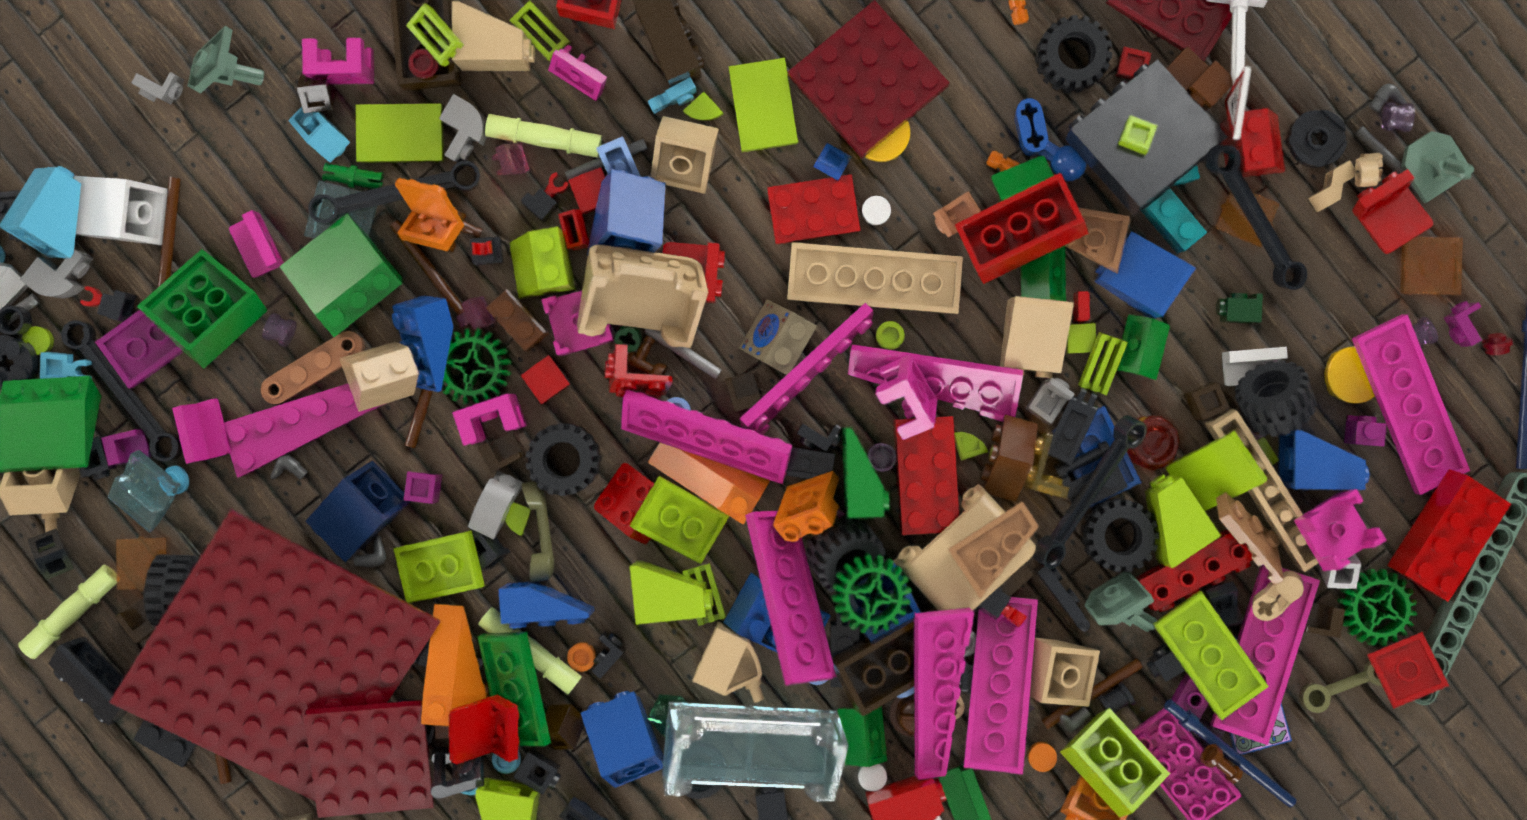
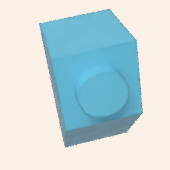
M301 107L288 120L302 138L330 163L336 157L342 155L346 146L350 143L341 131L321 112L304 113Z

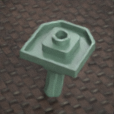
M224 26L194 56L187 86L201 94L213 82L232 86L233 79L262 85L264 71L237 64L238 57L229 53L233 30Z
M1431 131L1404 149L1401 168L1403 171L1408 169L1415 179L1411 184L1423 203L1432 200L1462 179L1468 180L1472 177L1471 174L1474 171V167L1467 163L1453 138L1449 135Z
M1123 571L1092 590L1084 605L1098 625H1116L1124 622L1129 626L1134 624L1146 632L1155 629L1153 623L1157 621L1156 618L1142 610L1153 603L1154 600L1151 594L1130 572Z

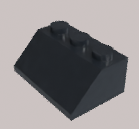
M85 636L62 643L57 647L48 664L54 669V675L60 681L66 682L74 690L73 694L81 702L87 703L94 710L93 714L96 719L109 726L119 721L128 713V711L109 703L124 676Z

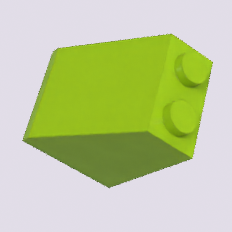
M559 227L530 231L509 243L519 299L575 290L569 249H567L563 231Z
M1162 474L1149 483L1151 487L1145 491L1148 511L1152 514L1151 519L1155 520L1158 526L1155 527V532L1159 533V539H1155V545H1158L1155 556L1160 564L1174 568L1221 536L1182 477L1171 475L1165 477Z
M642 560L635 561L630 566L636 624L705 618L709 610L714 606L712 589H707L706 582L683 576V574Z
M485 777L484 786L476 789L475 797L482 820H536L540 793L523 783Z

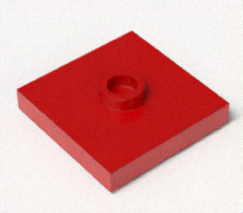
M1423 632L1367 655L1393 709L1449 686Z

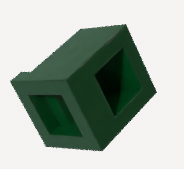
M1230 293V298L1218 299L1216 314L1220 316V322L1261 323L1263 294L1249 295L1248 299V294Z

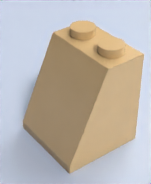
M452 1V31L464 44L461 49L457 48L455 50L457 54L452 60L462 71H530V63H535V46L531 45V40L526 37L523 30L459 1Z
M1018 296L1008 299L1000 367L1023 370V375L1025 370L1035 371V377L1053 378V373H1061L1074 303Z
M392 342L340 358V363L358 412L414 395L419 373L409 347Z

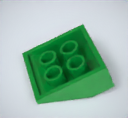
M346 213L279 266L314 315L333 337L337 336L398 288L404 280L349 213Z
M203 249L197 252L137 306L142 313L203 369L268 311L255 291Z
M90 376L3 381L0 393V472L88 467L102 396Z
M842 427L844 513L848 518L884 517V510H889V493L883 489L852 428Z

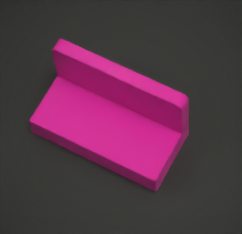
M251 210L242 215L244 220L230 226L229 231L251 276L258 278L278 268L284 261L261 214Z
M217 398L172 408L186 464L205 461L231 453Z

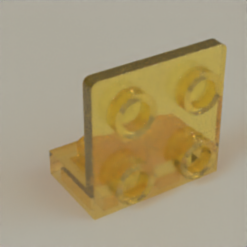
M1039 433L1038 438L1036 437L1033 466L1027 476L1024 488L1067 498L1069 487L1062 485V479L1042 475L1053 434Z

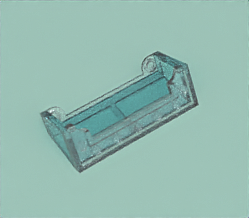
M669 702L662 769L665 795L682 796L691 792L693 784L804 788L806 795L814 801H835L848 750V743L837 710Z

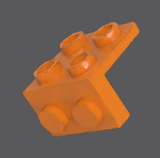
M398 178L395 186L411 209V213L397 232L401 240L448 251L464 227V223L459 217L457 209L447 197L446 191L435 184L427 185L413 179Z

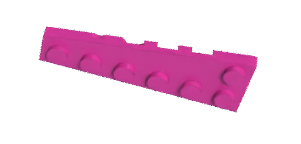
M864 303L740 418L741 428L751 429L760 435H764L770 428L768 423L799 392L805 389L818 373L823 372L838 353L841 354L847 350L852 344L851 340L858 333L862 335L873 324L871 321L873 319V310Z
M852 344L848 375L882 385L897 378L898 375L885 379L879 373L880 367L911 354L937 399L952 403V407L962 410L965 407L980 412L979 415L1002 421L1004 415L1016 417L1023 370Z
M344 384L224 422L231 449L230 456L237 478L243 477L383 405L358 412L349 384Z
M970 607L914 614L915 775L918 780L946 776L952 732L954 731L956 721L954 714L956 701L960 698L961 689L959 684L961 673H964L965 649L966 646H969L974 611Z

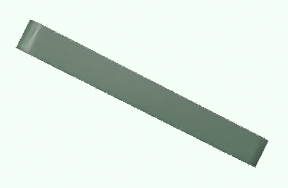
M1511 472L1502 480L1496 494L1511 503L1512 512L1509 517L1504 515L1495 530L1499 533L1497 542L1493 543L1491 535L1449 602L1442 601L1425 635L1445 678L1527 516V473ZM1520 479L1524 481V488L1521 492L1517 488ZM1484 555L1486 565L1481 569L1479 567V559ZM1472 581L1474 585L1473 591L1467 594L1466 586ZM1457 607H1460L1461 615L1455 620L1453 612ZM1447 632L1448 641L1442 646L1440 642L1441 636ZM1440 690L1416 699L1413 702L1420 705H1429L1436 699Z

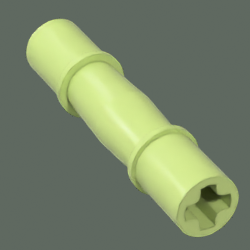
M489 114L486 120V137L513 141L515 144L519 141L539 147L566 150L568 154L575 153L599 157L596 149L602 144V135L578 131L574 128L566 130L546 124L521 121V118L515 119Z
M102 565L84 583H81L78 586V590L62 602L46 620H41L18 643L20 650L29 658L36 659L54 641L59 640L60 634L75 623L93 603H99L100 599L120 581L117 573L109 566Z
M493 607L486 612L478 623L488 633L523 632L518 628H509V624H501L500 612ZM528 636L535 669L544 674L543 678L546 677L566 694H569L582 676L560 660L559 656L557 658L554 657L541 644Z

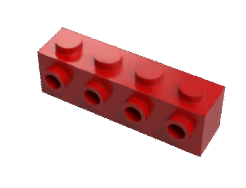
M1225 529L1219 533L1221 535L1219 538L1174 568L1159 564L1136 576L1135 578L1151 594L1154 600L1148 607L1153 611H1167L1175 606L1174 601L1182 597L1185 599L1190 598L1200 591L1199 588L1208 583L1212 586L1224 581L1227 573L1233 570L1240 572L1251 566L1250 561L1253 560L1247 544H1239L1229 530Z

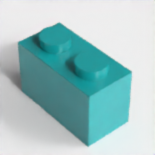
M1171 189L1163 192L1141 210L1176 254L1186 251L1207 233Z

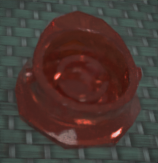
M1140 416L1138 420L1145 423L1147 433L1139 446L1127 450L1131 461L1153 471L1172 463L1180 442L1176 428L1162 416Z

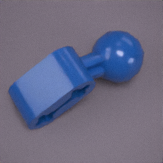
M1032 98L1022 100L1014 114L1022 152L1030 157L1043 155L1050 162L1053 174L1061 173L1064 181L1079 179L1084 174L1087 163L1071 145L1059 148L1048 141L1047 128L1040 103ZM1025 108H1028V111L1031 113L1034 112L1031 123L1027 115L1022 116ZM1031 133L1035 140L1041 141L1037 148H1034L1032 143L1028 144Z

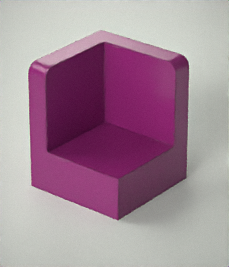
M135 429L101 438L108 466L151 457L147 435L142 429Z
M408 471L404 500L429 504L438 503L442 474Z

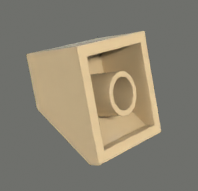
M663 116L656 135L650 177L656 181L664 182L668 186L705 194L719 128Z
M1035 638L1030 697L1040 703L1089 707L1100 651L1060 640Z

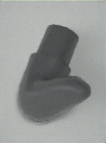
M1388 83L1379 88L1375 93L1369 108L1379 112L1389 98L1400 105H1406L1407 101L1397 86Z
M283 455L277 459L270 478L272 480L278 478L287 469L301 480L308 471L295 458Z
M380 535L376 536L374 540L373 554L354 556L355 567L372 568L380 566L385 562L386 552Z
M1083 706L1071 717L1061 715V726L1064 731L1073 732L1083 725L1084 721L1092 714Z

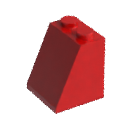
M1268 108L1244 111L1239 139L1232 138L1228 119L1220 123V129L1228 136L1223 145L1234 146L1240 153L1241 163L1239 170L1244 178L1285 172L1277 114ZM1224 154L1225 166L1228 163V154Z
M915 775L885 785L878 791L865 792L873 820H935L944 812L941 802L946 801L945 793L938 777L918 780Z

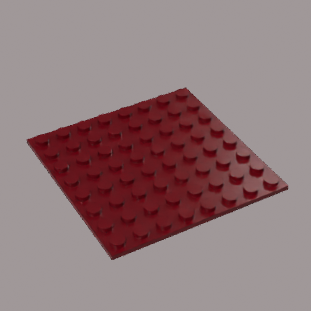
M230 510L109 703L316 801L304 719L305 710L387 703L440 624V620L245 516Z

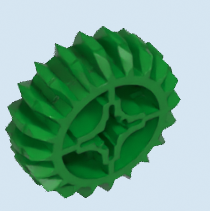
M469 328L464 330V338L460 332H454L456 342L450 341L442 384L447 383L448 385L444 388L443 393L448 395L454 390L453 401H458L463 395L462 401L464 405H469L471 397H473L475 405L481 403V395L485 401L490 400V391L494 395L499 396L501 392L496 387L497 384L503 387L508 385L505 380L501 379L502 375L511 376V371L503 370V365H510L512 363L511 360H502L501 357L509 352L508 349L504 348L498 351L497 348L502 344V341L497 339L490 343L493 338L491 332H488L482 339V329L477 328L474 337ZM472 343V348L469 349L464 359H453L454 354L461 347ZM481 345L490 351L495 366H490L483 362L482 351H480ZM473 359H475L476 362L474 364H479V367H484L486 370H474L471 375L469 373L470 370L467 367L460 366V363H472ZM451 367L457 368L463 373L464 388L459 386L454 380ZM480 375H493L487 385L473 391L474 384H476Z
M866 554L864 558L865 563L862 564L860 559L856 557L854 558L856 565L854 568L848 563L844 565L848 572L846 575L840 572L837 573L836 576L843 582L842 584L833 583V589L840 593L832 595V600L840 602L834 609L837 613L844 612L840 619L844 623L850 620L849 626L851 629H856L860 624V631L866 633L869 626H871L872 632L877 634L879 631L878 625H881L885 631H888V621L891 620L897 625L899 620L895 617L896 614L906 615L907 612L901 605H910L911 601L903 597V595L911 593V588L903 586L909 579L906 575L900 576L903 571L900 566L893 568V560L888 559L883 564V557L877 555L873 563L872 557ZM872 572L863 584L853 585L857 578ZM881 573L890 577L894 588L893 594L881 589ZM874 588V590L880 595H873L869 600V598L865 594L866 592L871 593ZM849 594L862 599V615L852 610L849 603ZM889 604L881 613L872 615L879 605Z
M1368 569L1366 575L1360 572L1357 588H1341V592L1346 594L1345 599H1337L1338 603L1344 605V608L1341 609L1345 610L1344 616L1346 617L1343 619L1342 626H1349L1347 633L1351 636L1356 635L1357 641L1362 643L1367 641V644L1375 646L1377 642L1381 646H1386L1388 640L1393 643L1398 642L1397 633L1401 636L1407 635L1404 629L1405 625L1409 627L1414 626L1413 622L1409 621V617L1418 615L1416 611L1411 610V606H1415L1418 602L1415 599H1409L1414 591L1411 588H1405L1408 582L1405 579L1398 580L1397 573L1391 572L1388 574L1385 569H1379L1378 572L1375 569ZM1381 584L1379 590L1376 589L1372 595H1362L1368 588ZM1393 595L1396 600V611L1391 605ZM1368 602H1372L1375 604L1377 603V605L1380 606L1381 609L1385 610L1386 613L1381 611L1377 612L1374 606L1369 604ZM1358 603L1363 608L1362 622L1358 615ZM1383 619H1391L1386 626L1373 630L1375 625H1379Z

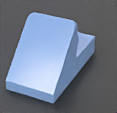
M623 136L596 148L607 173L611 169L625 170L629 174L640 176Z

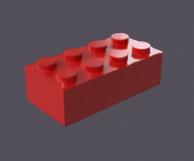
M1061 173L955 224L983 284L1089 234L1086 223Z
M953 416L935 417L933 428L905 440L902 439L897 428L916 418L894 419L893 429L900 533L902 535L941 533L959 517Z
M1448 469L1387 566L1431 594L1449 602L1511 503L1470 476Z

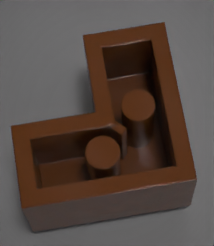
M1188 46L1166 67L1170 74L1204 111L1211 108L1233 85L1231 74L1217 61L1208 66Z
M1004 415L1001 425H995L991 441H994L995 444L992 445L988 457L990 463L984 464L980 480L984 481L983 488L990 495L1016 502L1033 466L1037 423Z

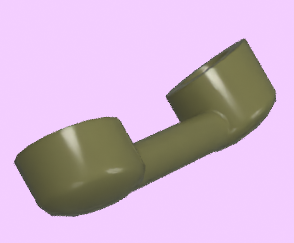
M535 481L522 483L528 507L530 510H536L541 553H533L531 557V583L549 580L552 577L555 566L547 512V499L544 490L537 487L538 484Z
M1368 661L1364 666L1363 672L1327 686L1314 683L1306 684L1299 692V701L1307 711L1321 713L1329 707L1331 696L1367 682L1377 686L1382 685L1370 661Z

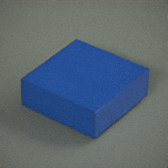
M827 143L813 167L839 180L852 156Z

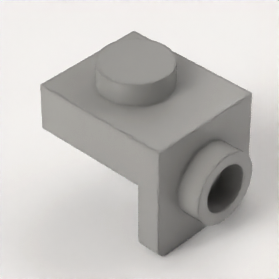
M170 72L161 87L136 73L131 83L141 88L138 94L155 102L156 98L172 104L174 100L180 97L183 91L182 84L184 79Z
M1050 378L1042 382L1025 409L1047 425H1050L1066 401L1071 400L1075 394L1069 390L1070 386L1065 381L1059 378Z

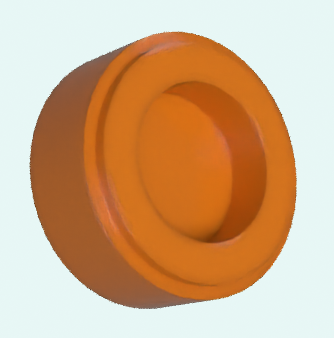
M576 643L567 654L568 664L575 671H587L595 664L593 661L597 657L596 651L589 643Z
M1036 742L1029 748L1027 759L1035 770L1047 772L1056 765L1057 753L1050 744Z

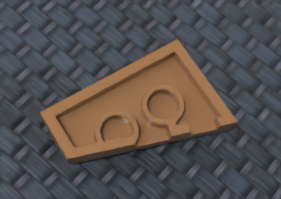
M1078 208L1086 223L1089 234L1064 246L1118 274L1129 229L1130 216Z

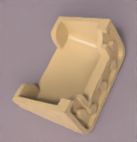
M607 245L592 246L589 250L577 322L578 333L587 336H597L605 332L607 324L659 330L663 340L668 345L691 348L708 295L702 265L688 257Z
M979 484L964 493L961 506L965 511L923 550L919 546L905 547L894 560L895 564L903 569L905 575L938 611L968 607L974 610L1027 562L1036 550L1035 544L1029 538L1000 576L988 588L983 597L979 599L947 550L1005 513L1001 506Z

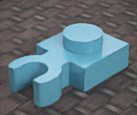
M691 77L665 90V93L648 100L649 106L653 113L656 114L669 105L676 103L679 106L684 105L694 98L693 94L697 93L696 86Z
M41 352L40 379L86 376L81 372V367L92 365V361L83 359L73 362L74 354Z

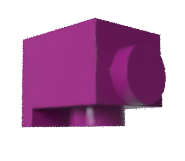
M1347 415L1344 443L1384 447L1386 423H1376L1377 417Z
M1186 672L1171 700L1185 711L1190 710L1200 719L1208 706V702ZM1198 695L1196 702L1191 704V697Z

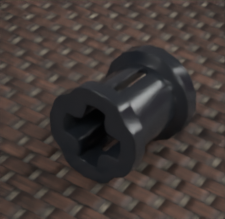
M1119 682L1118 687L1105 696L1099 695L1097 697L1105 710L1110 708L1114 713L1129 704L1132 706L1136 704L1123 682Z

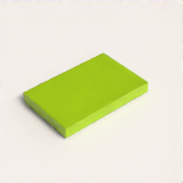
M785 58L728 66L742 152L798 144Z
M441 103L356 105V162H444L443 122L439 119L443 112V105Z
M1235 431L1169 463L1165 467L1171 476L1183 478L1204 511L1217 506L1216 497L1227 493L1230 497L1234 498L1264 484L1268 479Z
M659 476L630 526L655 541L702 564L728 520L729 515Z
M472 530L393 548L407 603L485 586Z

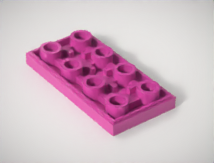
M1164 708L1131 731L1170 773L1160 786L1187 820H1208L1241 798V793L1234 784L1225 778L1223 772L1217 767H1206L1200 761L1201 753L1205 748L1191 731L1183 728L1179 724V720Z

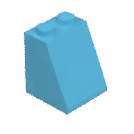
M61 166L34 169L0 223V228L49 258H71L74 253L81 183L73 178L74 174Z

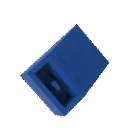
M420 296L392 305L394 311L392 321L395 328L400 332L402 340L400 344L409 347L419 373L416 387L440 392L453 331V323L446 298Z
M751 572L724 623L736 634L778 653L760 576ZM820 609L825 627L831 615Z
M539 582L507 583L499 588L501 624H509V628L527 627V624L537 621L538 626L556 625L557 621L567 619V624L584 623L594 612V606Z

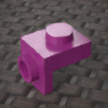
M1463 301L1451 308L1452 313L1444 317L1450 328L1449 335L1451 339L1460 347L1473 346L1482 341L1468 317L1469 314L1481 308L1479 302L1468 304L1467 301Z

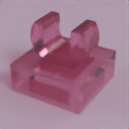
M503 144L495 148L497 153L492 156V160H499L502 168L496 171L497 175H519L530 171L522 144Z
M484 296L470 298L461 303L465 312L456 317L461 327L472 325L473 329L486 327L496 322L491 313L486 309L488 305Z

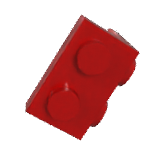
M1408 169L1400 174L1397 172L1391 173L1381 181L1383 185L1375 190L1373 187H1369L1357 196L1359 200L1352 209V212L1385 254H1390L1433 226V220L1408 188L1415 179Z
M666 242L663 245L662 254L692 258L702 265L708 289L705 303H716V297L722 296L723 280L718 279V269L724 268L725 251H720V244L708 243V245Z
M616 344L613 353H608V359L605 361L604 378H609V393H616L617 397L623 398L628 389L634 392H643L654 399H660L667 394L672 385V376L627 373L628 345Z
M623 463L595 502L594 509L628 537L647 545L652 538L633 529L630 524L655 483L628 463Z
M497 694L453 708L449 712L450 761L454 764H460L491 752L507 762L517 760L519 746L518 706Z

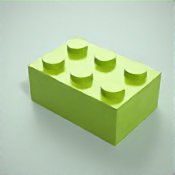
M1110 708L1097 714L1060 751L1119 817L1132 814L1170 775Z

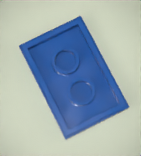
M1105 406L1098 408L1076 457L1097 448V444L1105 440L1110 447L1115 440L1113 437L1115 426ZM1127 452L1119 462L1118 467L1128 487L1091 504L1090 508L1142 483ZM1102 458L1073 471L1074 478L1076 479L1095 470Z

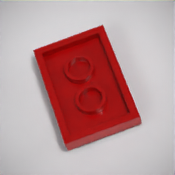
M852 174L841 176L839 180L831 177L767 187L776 245L860 232Z

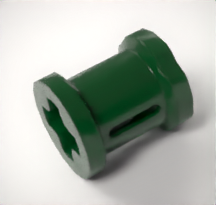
M622 326L615 335V343L626 345L621 335L626 336L628 332H631L633 334L632 339L636 342L631 341L629 343L627 353L637 350L642 339L641 331L636 327Z

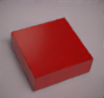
M1123 47L1115 76L1129 80L1134 79L1133 74L1146 63L1149 66L1152 53Z
M1088 291L1073 293V322L1088 321L1090 319V293Z

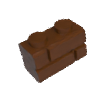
M506 289L486 308L494 318H497V321L524 351L530 352L550 333L511 290Z

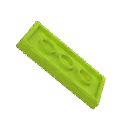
M1198 591L1153 623V626L1219 719L1223 720L1269 687L1202 591Z

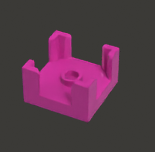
M347 38L346 61L331 60V51L318 48L316 39H302L303 74L312 81L327 79L329 85L374 84V50L371 47L364 49V40L362 38Z
M582 291L560 297L552 296L541 299L544 311L549 316L555 338L553 343L558 356L614 342L615 338L611 324H607L605 332L597 336H587L578 333L577 322Z
M909 354L880 367L879 373L885 379L898 375L897 378L876 388L875 394L880 402L886 404L903 396L905 400L902 401L901 405L905 411V417L907 419L913 416L916 417L915 420L897 428L902 439L905 440L933 428L938 399L913 356Z
M505 394L452 412L463 445H474L485 441L486 436L481 421L485 422L497 418V412H499L506 431L527 427L517 395Z
M1357 489L1338 492L1294 520L1323 571L1341 570L1351 563L1347 559L1364 548H1374L1386 541L1378 527L1367 529L1353 504L1363 502Z

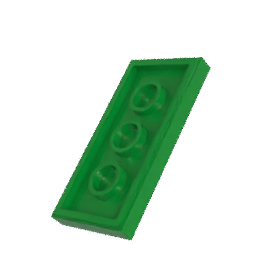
M527 632L483 633L477 636L490 696L498 694L518 706L519 746H546L551 743Z

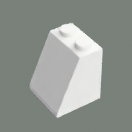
M74 176V179L81 183L76 235L162 245L167 188L127 179Z

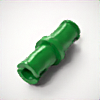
M327 162L323 167V171H327L325 174H322L323 181L348 184L349 188L360 186L376 189L383 185V182H378L383 180V172L362 170L356 165L345 167Z

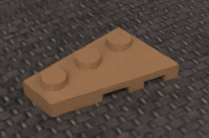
M1227 493L1216 497L1220 521L1239 544H1247L1252 554V559L1258 566L1265 565L1269 570L1268 579L1273 585L1284 581L1278 549L1280 541L1273 530L1269 531L1262 525L1257 516H1252L1245 510L1240 501H1235Z
M1020 502L947 550L979 599H981L1039 526L1024 503Z

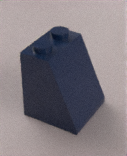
M372 460L342 479L305 522L313 529L315 534L320 536L330 546L337 556L344 562H347L362 551L412 501L404 500V492Z

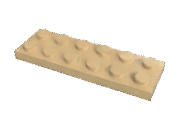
M792 242L787 300L862 306L866 303L869 307L958 314L963 257Z

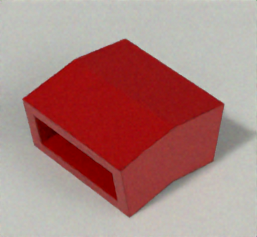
M601 167L568 180L582 214H588L596 210L601 182L605 178Z
M573 209L558 214L567 249L575 251L587 248L589 238L581 210ZM571 218L574 219L579 242L576 243L569 221Z
M550 355L521 375L541 404L548 402L570 386V383Z

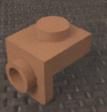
M968 191L933 214L939 231L950 237L958 232L955 227L956 223L981 212Z

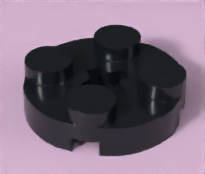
M1328 110L1306 112L1296 118L1291 124L1286 138V146L1290 149L1292 156L1304 166L1320 168L1338 160L1346 149L1345 124L1339 116ZM1322 133L1321 140L1323 144L1314 145L1311 134Z
M0 335V390L2 389L3 381L32 379L33 375L38 372L39 360L37 353L29 342L25 343L19 338L21 336ZM6 356L14 362L10 369L5 365Z

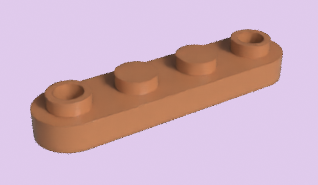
M352 331L338 334L266 378L261 385L262 397L271 404L287 402L341 369L340 358L364 351L365 342L358 333ZM347 340L352 342V348L349 351L344 348V343ZM275 384L279 387L277 395H273L271 392V387Z

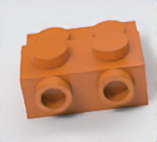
M834 471L787 486L773 523L774 528L785 541L795 542L809 533L820 534L823 530L833 526L839 505L833 499L839 481Z
M1081 775L1076 785L1071 786L1060 812L1067 815L1065 820H1126L1128 816L1119 817Z

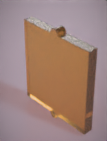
M1230 190L1226 202L1220 206L1222 211L1214 229L1255 246L1262 247L1259 238ZM1253 193L1273 227L1272 221L1280 203Z
M141 535L137 539H116L117 590L139 589L144 591L146 575L152 560L157 555L166 554V537L144 538Z

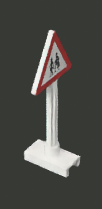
M1207 0V2L1230 4V11L1232 12L1231 76L1233 86L1225 98L1224 104L1233 139L1240 138L1251 67L1244 66L1245 12H1247L1248 6L1264 8L1268 0Z

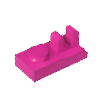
M570 45L559 51L555 50L548 71L597 101L603 92L607 77L598 69L584 62V54H581L578 58L570 55L572 50Z

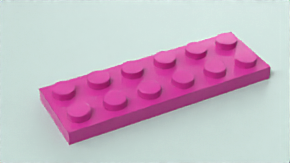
M1399 315L1352 338L1414 493L1422 495L1438 487L1448 469L1463 474L1470 471L1408 315Z
M627 389L623 397L622 430L783 484L792 445L785 443L783 440L760 435L754 430L731 425L725 420H716L704 416L698 411H690L678 407L669 401L651 398L643 392H634Z
M778 511L751 512L745 516L785 685L835 678L833 661L810 568L806 560L807 556L805 555L802 537L795 542L783 539L773 526Z
M1262 564L1237 642L1269 687L1223 720L1219 719L1214 712L1210 726L1268 745L1320 580L1298 573L1303 580L1304 591L1302 596L1292 602L1281 615L1272 620L1263 621L1258 619L1252 610L1254 596L1271 582L1268 579L1269 570ZM1282 568V572L1291 571V570Z
M1011 597L1008 605L1027 616L1020 627L1011 623L1002 614L995 620L979 610L964 768L1023 775L1038 600Z

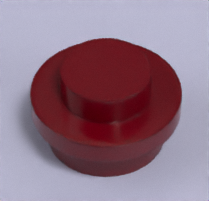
M419 49L410 56L409 69L416 77L427 79L437 72L438 61L427 49Z
M1504 333L1490 334L1488 339L1482 341V347L1485 348L1488 355L1507 354L1510 352V346L1513 345V339L1506 337Z

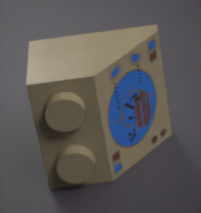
M767 299L739 349L780 373L787 375L792 371L817 326Z

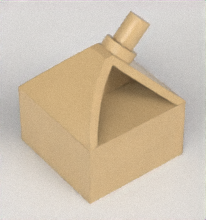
M78 468L5 472L0 483V497L9 515L41 514V518L45 519V532H48L55 528L57 529V518H60V513L68 512L80 478V472Z
M718 621L694 673L693 682L724 696L745 686L746 690H750L754 703L764 700L765 698L760 687L762 684L760 679L762 676L761 662L753 641L736 634L726 624Z

